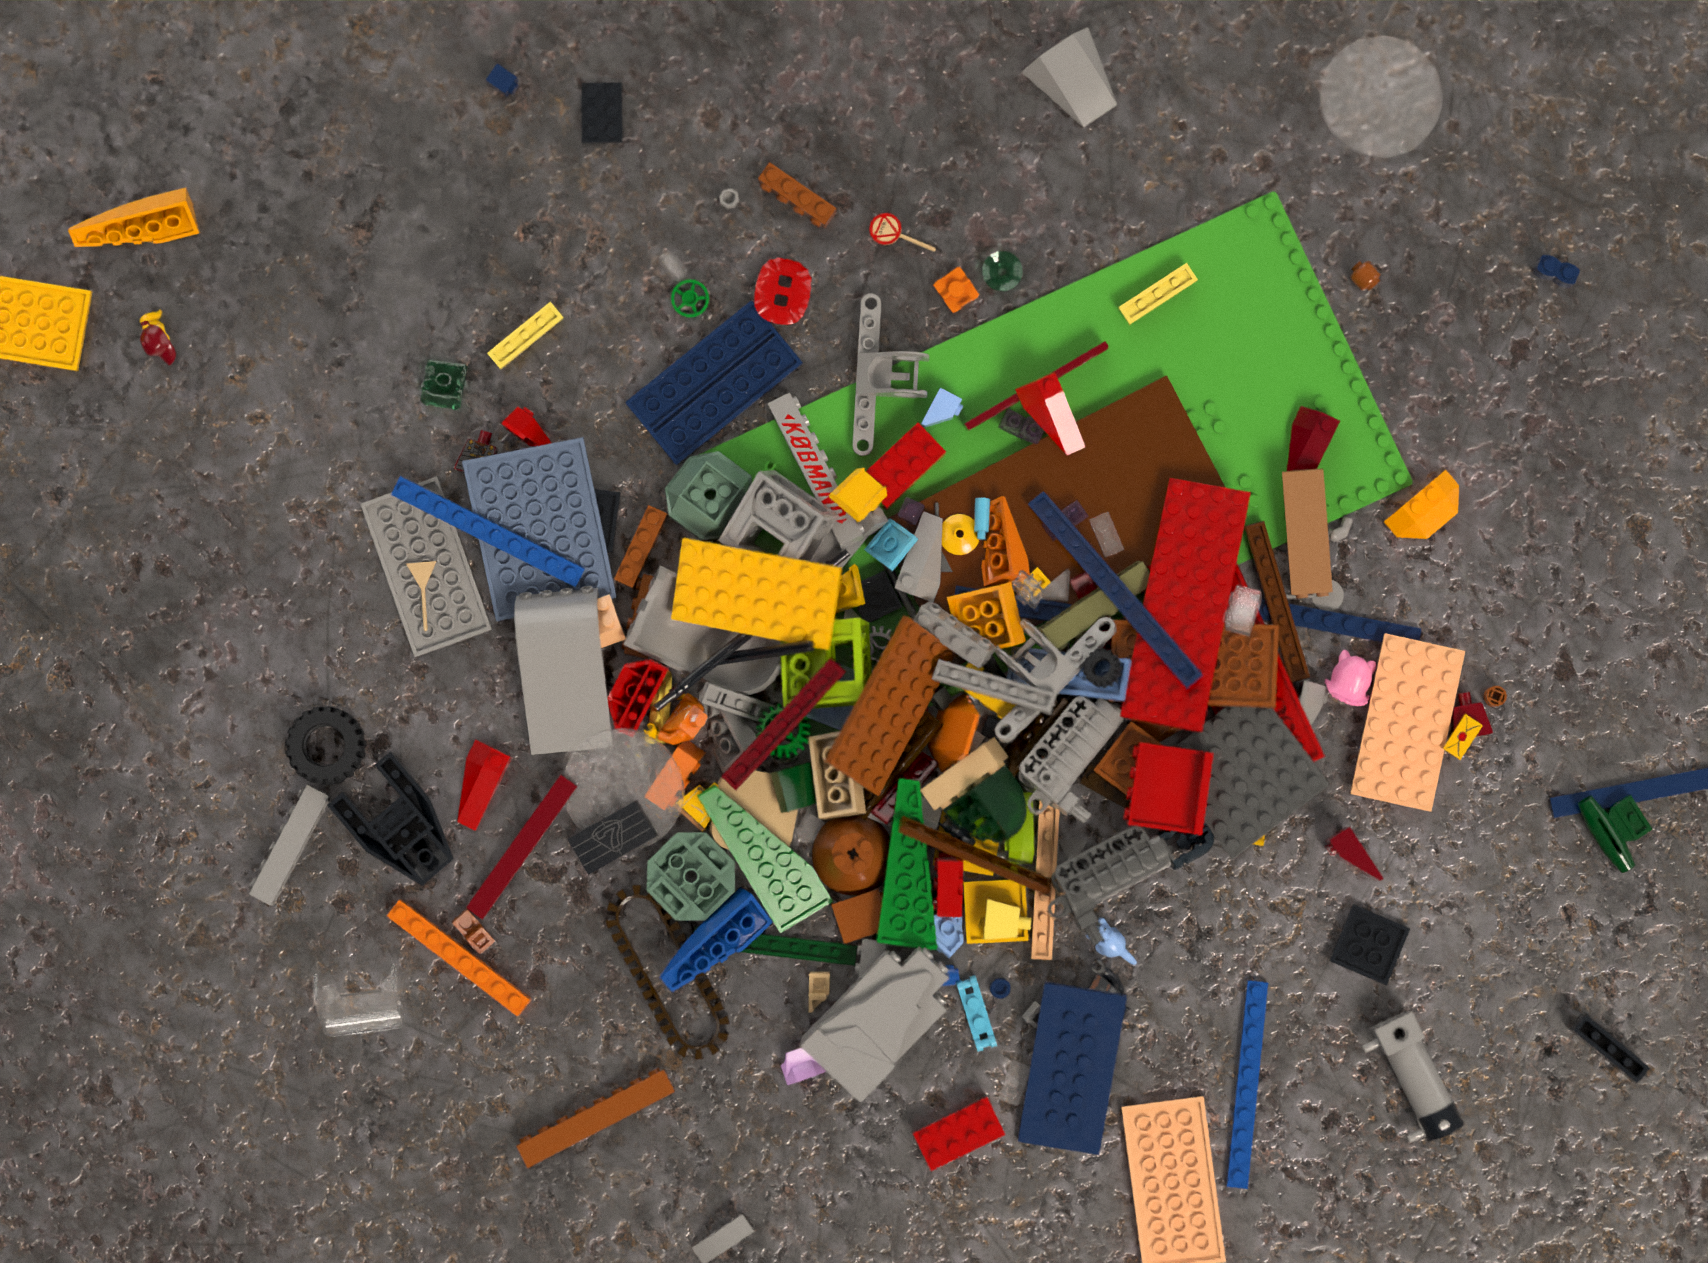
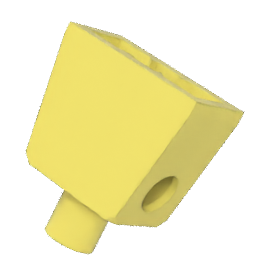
M987 900L983 939L1017 937L1018 929L1030 930L1031 918L1020 917V908Z

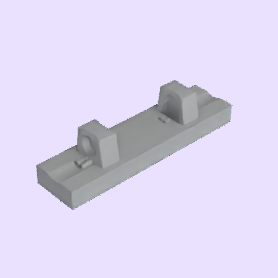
M709 682L705 683L698 700L701 703L759 722V718L765 719L763 711H766L768 714L771 712L770 706L775 710L777 709V706Z

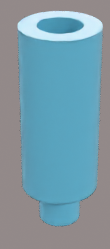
M975 498L974 532H977V539L985 540V533L989 532L990 499Z

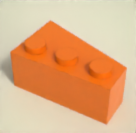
M689 740L682 742L676 748L645 797L664 810L669 805L673 807L679 799L677 796L680 790L684 791L690 782L688 778L692 773L695 775L701 766L699 762L706 752Z

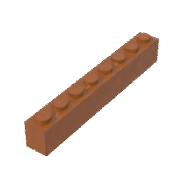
M658 1067L648 1073V1078L642 1080L639 1077L629 1082L630 1087L624 1090L620 1087L612 1091L613 1096L607 1099L604 1096L593 1101L594 1106L588 1109L586 1106H583L574 1111L576 1115L570 1118L566 1115L556 1120L557 1125L551 1128L549 1125L537 1130L538 1135L531 1137L529 1134L519 1139L520 1144L516 1147L526 1167L529 1168L674 1093L676 1090L666 1070L660 1071Z

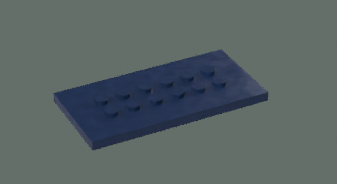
M751 300L625 403L677 466L799 368L803 362L772 324L757 313L754 302Z
M1051 982L1044 983L1018 1142L1095 1155L1100 1154L1127 995Z

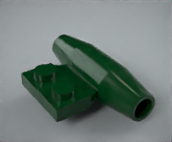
M1627 795L1613 804L1608 813L1592 796L1582 799L1578 803V807L1587 828L1605 856L1621 873L1631 870L1635 866V862L1626 842L1636 841L1653 830L1633 797Z

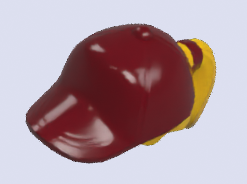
M158 310L157 312L144 314L140 318V324L143 329L140 335V343L144 352L148 356H158L167 365L173 364L176 358V351L170 343V337L165 332L164 324L158 321L162 311Z

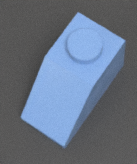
M940 388L921 426L926 428L952 420L954 415L959 416L963 405L960 404L962 399Z

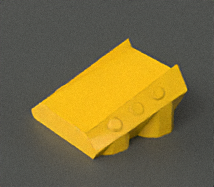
M858 468L833 490L829 497L852 518L860 522L866 518L870 511L877 509L881 501L887 496L886 486L883 487L864 468Z

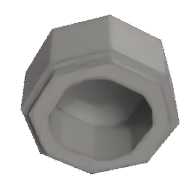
M732 188L724 189L719 195L720 203L726 209L735 208L739 203L738 192Z

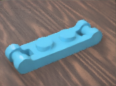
M973 975L969 977L970 979L956 981V985L977 1052L983 1051V1048L989 1046L991 1048L996 1047L997 1043L976 976ZM972 987L974 993L966 995L965 989ZM987 1032L988 1038L980 1040L979 1034Z

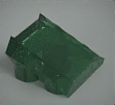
M428 359L425 367L424 381L421 385L420 402L426 406L432 405L453 410L459 409L468 366Z

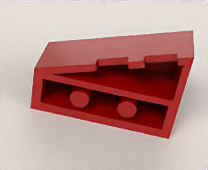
M946 852L939 853V858H935L934 870H938V878H934V890H938L937 898H934L933 909L937 910V917H962L964 860Z

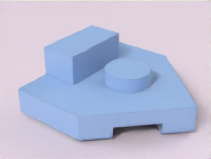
M934 915L937 951L950 958L964 943L962 917H937V915Z

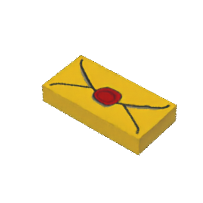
M1465 714L1442 749L1458 760H1461L1483 725Z

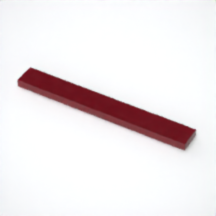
M1104 341L1053 372L1056 373L1059 379L1109 349V346ZM1017 393L964 423L966 431H970L1018 403L1020 400Z
M831 657L721 777L735 791L738 790L846 671Z
M562 774L559 776L466 908L482 920L486 917L578 788L575 783Z

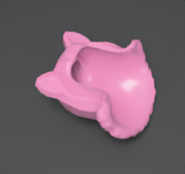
M1343 650L1339 655V663L1333 669L1331 680L1325 679L1324 681L1327 690L1332 697L1347 705L1363 706L1367 704L1370 700V695H1366V692L1371 685L1372 674L1376 670V662H1366L1358 656L1351 657L1347 650Z

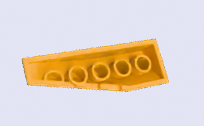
M185 187L113 208L68 228V232L75 247L102 246L104 243H112L113 245H121L127 242L142 244V242L153 241V244L163 243L199 234L193 203Z

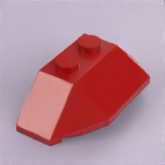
M651 659L624 664L608 695V705L615 729L634 737L669 668Z

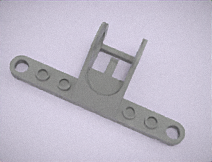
M872 293L866 294L862 298L860 309L853 450L859 456H867L873 449L876 396L927 398V391L917 390L919 361H929V354L911 351L879 352L881 300L876 294ZM871 298L877 302L876 308L872 310L865 306V302ZM892 361L915 362L913 390L891 388V380L910 381V373L892 372ZM859 441H867L869 448L866 451H860L857 448Z
M1100 618L1063 656L1039 630L1028 621L1022 619L1019 624L1023 631L1031 638L1012 657L1002 651L999 646H996L994 651L998 658L1027 684L1058 694L1083 668V663H1086L1085 658L1090 656L1089 653H1094L1096 649L1101 650L1105 643L1115 635L1114 633L1117 628L1111 618ZM1108 624L1111 627L1107 632H1101L1102 625ZM1035 643L1048 653L1041 661L1028 652ZM1022 657L1035 667L1030 673L1018 663ZM1016 705L997 724L995 733L998 739L1003 742L1012 741L1040 711ZM1003 728H1011V732L1008 735H1001Z

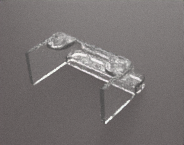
M392 964V977L381 981V989L341 994L340 990L333 985L321 986L318 974H314V1003L325 1035L338 1037L398 1029L405 1025L402 986L396 964Z

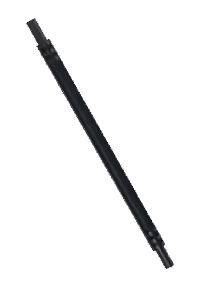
M845 549L830 562H825V564L838 566L850 554ZM739 633L693 672L674 685L672 689H669V693L654 704V707L660 711L672 700H677L679 696L688 691L695 683L754 635Z

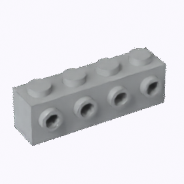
M931 601L921 606L913 620L938 638L939 642L977 668L987 664L994 653L995 645L988 639L980 636L972 628L966 626L955 616L947 613Z

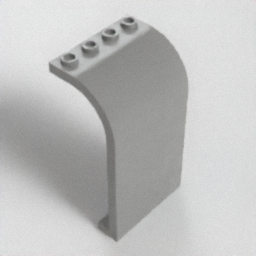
M584 586L580 590L564 588L560 592L544 590L540 594L524 592L516 596V642L531 755L613 747L614 738L611 729L599 632L598 588Z

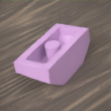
M802 1048L786 1053L784 1063L781 1065L787 1085L826 1072Z

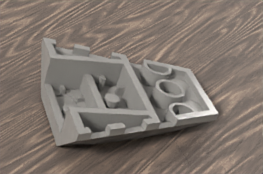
M1089 28L1073 33L1040 55L1021 72L1083 128L1117 106Z

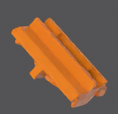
M961 267L955 268L933 285L952 313H956L979 296V293Z

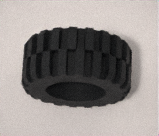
M329 706L315 707L310 711L306 710L302 713L301 717H297L293 721L294 725L292 728L289 727L287 732L289 733L288 739H285V745H287V751L285 752L286 757H289L290 766L296 770L300 777L320 785H333L351 778L357 769L359 770L362 765V759H365L366 753L364 750L367 744L366 740H364L365 733L360 728L359 722L349 713ZM328 726L335 728L342 734L345 741V750L342 757L331 765H320L314 762L307 751L309 736L320 727Z

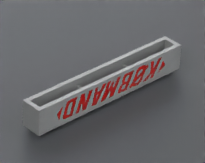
M789 392L769 402V409L815 499L839 515L831 530L841 550L863 540L862 533L865 530L861 522H856L854 518L829 497V494L838 487L835 482L837 476L832 467L828 468L826 464L828 458L824 450L819 451L816 445L819 443L818 438L814 432L810 433L808 429L810 423L806 415L801 416L798 410L801 408L796 397L792 398Z

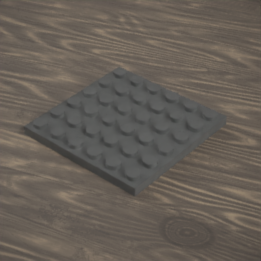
M1227 706L1204 724L1202 733L1195 731L1175 746L1176 748L1214 753L1204 822L1209 826L1211 832L1232 859L1331 785L1274 708Z

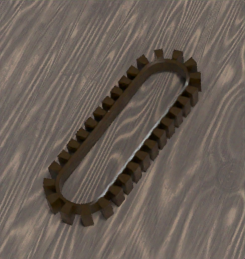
M632 885L634 895L627 897L624 889H621L616 893L622 900L619 906L612 902L608 904L607 910L616 912V920H606L607 929L618 926L620 932L611 935L615 943L622 937L624 938L626 944L617 946L621 954L630 949L632 955L623 958L627 966L636 960L639 967L629 969L632 976L635 977L638 973H643L645 978L637 980L636 983L639 989L646 983L651 988V990L642 992L645 1000L653 994L657 1000L648 1004L651 1011L655 1010L658 1006L661 1007L663 1012L654 1015L657 1023L665 1017L667 1018L669 1024L660 1027L663 1034H666L671 1029L674 1031V1036L666 1038L669 1045L671 1046L679 1040L684 1046L677 1054L686 1057L688 1048L696 1050L695 1060L704 1059L702 1049L709 1047L712 1055L716 1054L720 1049L713 1042L717 1037L726 1042L729 1033L720 1032V1024H730L728 1015L719 1019L716 1014L717 1011L725 1009L721 1001L714 1007L709 1001L718 998L716 991L713 990L708 995L704 991L705 988L713 986L709 978L702 984H700L697 978L706 975V972H701L694 976V981L716 1020L717 1028L715 1036L710 1042L702 1046H693L686 1043L677 1031L621 926L620 912L624 904L631 899L644 898L650 901L655 906L678 950L681 948L679 943L687 941L685 933H682L676 938L673 931L682 929L678 921L669 926L667 920L673 917L668 912L663 915L661 911L663 907L653 900L649 892L647 896L640 895L641 885Z

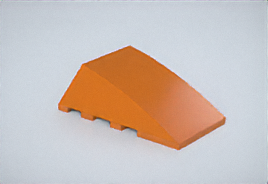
M967 694L955 698L949 704V707L944 711L938 710L936 719L943 725L929 741L928 748L934 760L938 762L940 771L943 773L950 769L952 764L955 765L958 761L965 758L970 749L979 713L974 708V704L971 703L972 701Z

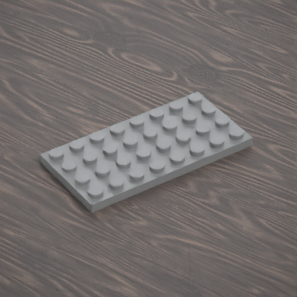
M438 476L417 483L445 498ZM391 493L360 504L415 658L492 630L456 527L392 496ZM437 561L425 588L428 630L424 631L421 588L406 563Z

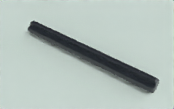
M806 640L738 650L733 652L719 665L813 652L815 649L814 642Z

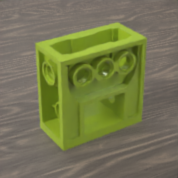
M861 618L834 620L829 650L815 648L813 652L781 656L783 707L796 696L831 657L836 661L835 646L853 644L855 681L837 682L813 709L855 706L872 674L869 622ZM780 641V644L790 643V642Z

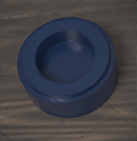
M1003 978L993 980L990 985L991 994L998 999L1006 998L1011 991L1009 982Z

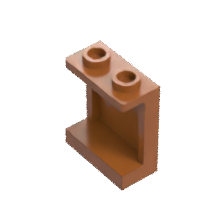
M877 889L831 904L844 944L877 933L883 892L879 893Z

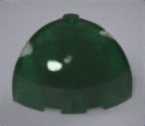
M1004 765L943 809V811L960 829L964 827L971 832L972 837L981 841L991 840L993 843H1000L1010 839L1020 831L1026 819L1027 805L1019 783L1014 778L1012 772Z

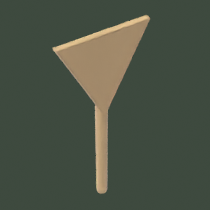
M437 561L406 563L421 588L424 631L428 630L425 588Z

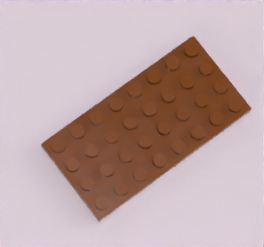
M903 615L828 753L825 762L872 794L879 796L940 682L932 679L938 659L951 663L956 653L939 642L938 638L919 624Z
M1113 620L1117 629L1114 633L1115 635L1112 636L1111 652L1118 658L1130 659L1132 661L1137 631L1127 620ZM1224 624L1208 706L1275 708L1279 625ZM1109 700V702H1122V703H1123V701Z

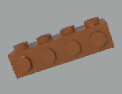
M770 162L758 178L761 189L767 193H770V191L777 196L776 199L785 205L787 203L794 207L793 210L801 216L806 215L810 218L809 221L817 227L822 226L825 229L837 213L836 207Z

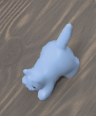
M1100 917L1097 928L1104 940L1096 944V951L1109 958L1121 956L1127 962L1136 965L1137 961L1126 950L1125 937L1117 928L1110 927L1106 920Z

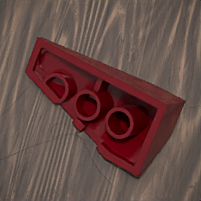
M1300 406L1291 426L1286 471L1317 469L1340 420L1323 412Z

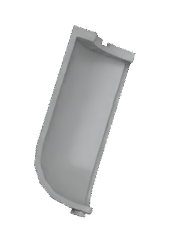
M660 566L648 586L649 590L645 599L642 598L636 613L638 615L629 627L624 645L689 675L709 659L712 654H715L736 637L739 632L672 620L671 615L677 573ZM753 636L736 651L779 645L780 640ZM781 656L718 665L699 681L703 683L709 682L744 695H751L763 691L775 680L777 675H782Z

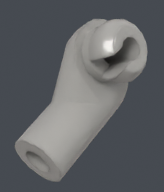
M1343 517L1340 527L1328 530L1329 540L1337 542L1346 538L1353 520Z

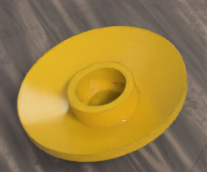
M956 514L948 517L942 523V546L945 550L955 555H965L976 548L979 539H977V532H974V520L971 517ZM958 530L963 531L964 536L958 538L956 536V532Z

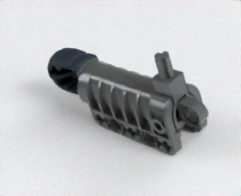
M1204 822L1202 835L1191 833L1184 835V832L1162 830L1149 839L1142 827L1132 826L1057 866L1051 876V883L1059 897L1050 902L1047 907L1048 915L1053 919H1060L1069 914L1080 932L1085 930L1092 944H1098L1104 939L1096 926L1099 920L1093 910L1097 904L1169 866L1173 870H1177L1184 863H1190L1205 855L1214 844V834ZM1180 833V837L1176 841L1180 850L1183 848L1191 849L1190 845L1196 843V845L1189 853H1183L1175 859L1172 855L1174 851L1171 845L1167 846L1164 840H1169L1173 835ZM1128 837H1131L1132 840L1129 841L1130 844L1128 845V843H1127V841L1129 840ZM1112 845H1116L1119 851L1115 850ZM1095 855V857H1098V858L1094 859V860H1093L1094 863L1092 864L1091 861H1092V859H1093V856ZM1076 864L1082 865L1084 869H1079ZM1052 905H1061L1063 912L1060 915L1053 914L1051 911Z

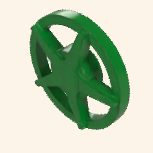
M692 279L681 281L672 291V306L683 317H697L707 309L709 293L706 287L699 281ZM693 283L688 291L682 292L678 290L683 284ZM695 284L704 290L706 296L697 295L694 291ZM676 292L682 296V303L678 307H676L674 302ZM706 299L704 307L697 312L695 305L699 300ZM684 306L691 307L695 314H685L680 309Z

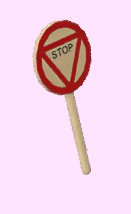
M879 214L870 223V235L878 244L889 245L900 237L931 251L936 250L935 247L901 234V223L893 214Z

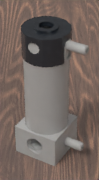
M1404 1011L1369 1028L1375 1040L1362 1046L1364 1052L1367 1053L1379 1047L1382 1055L1387 1056L1417 1117L1416 1121L1420 1129L1406 1136L1409 1143L1425 1137L1427 1142L1448 1136L1461 1128L1464 1122L1422 1041L1425 1037L1411 1011ZM1399 1028L1400 1036L1395 1039L1394 1031Z

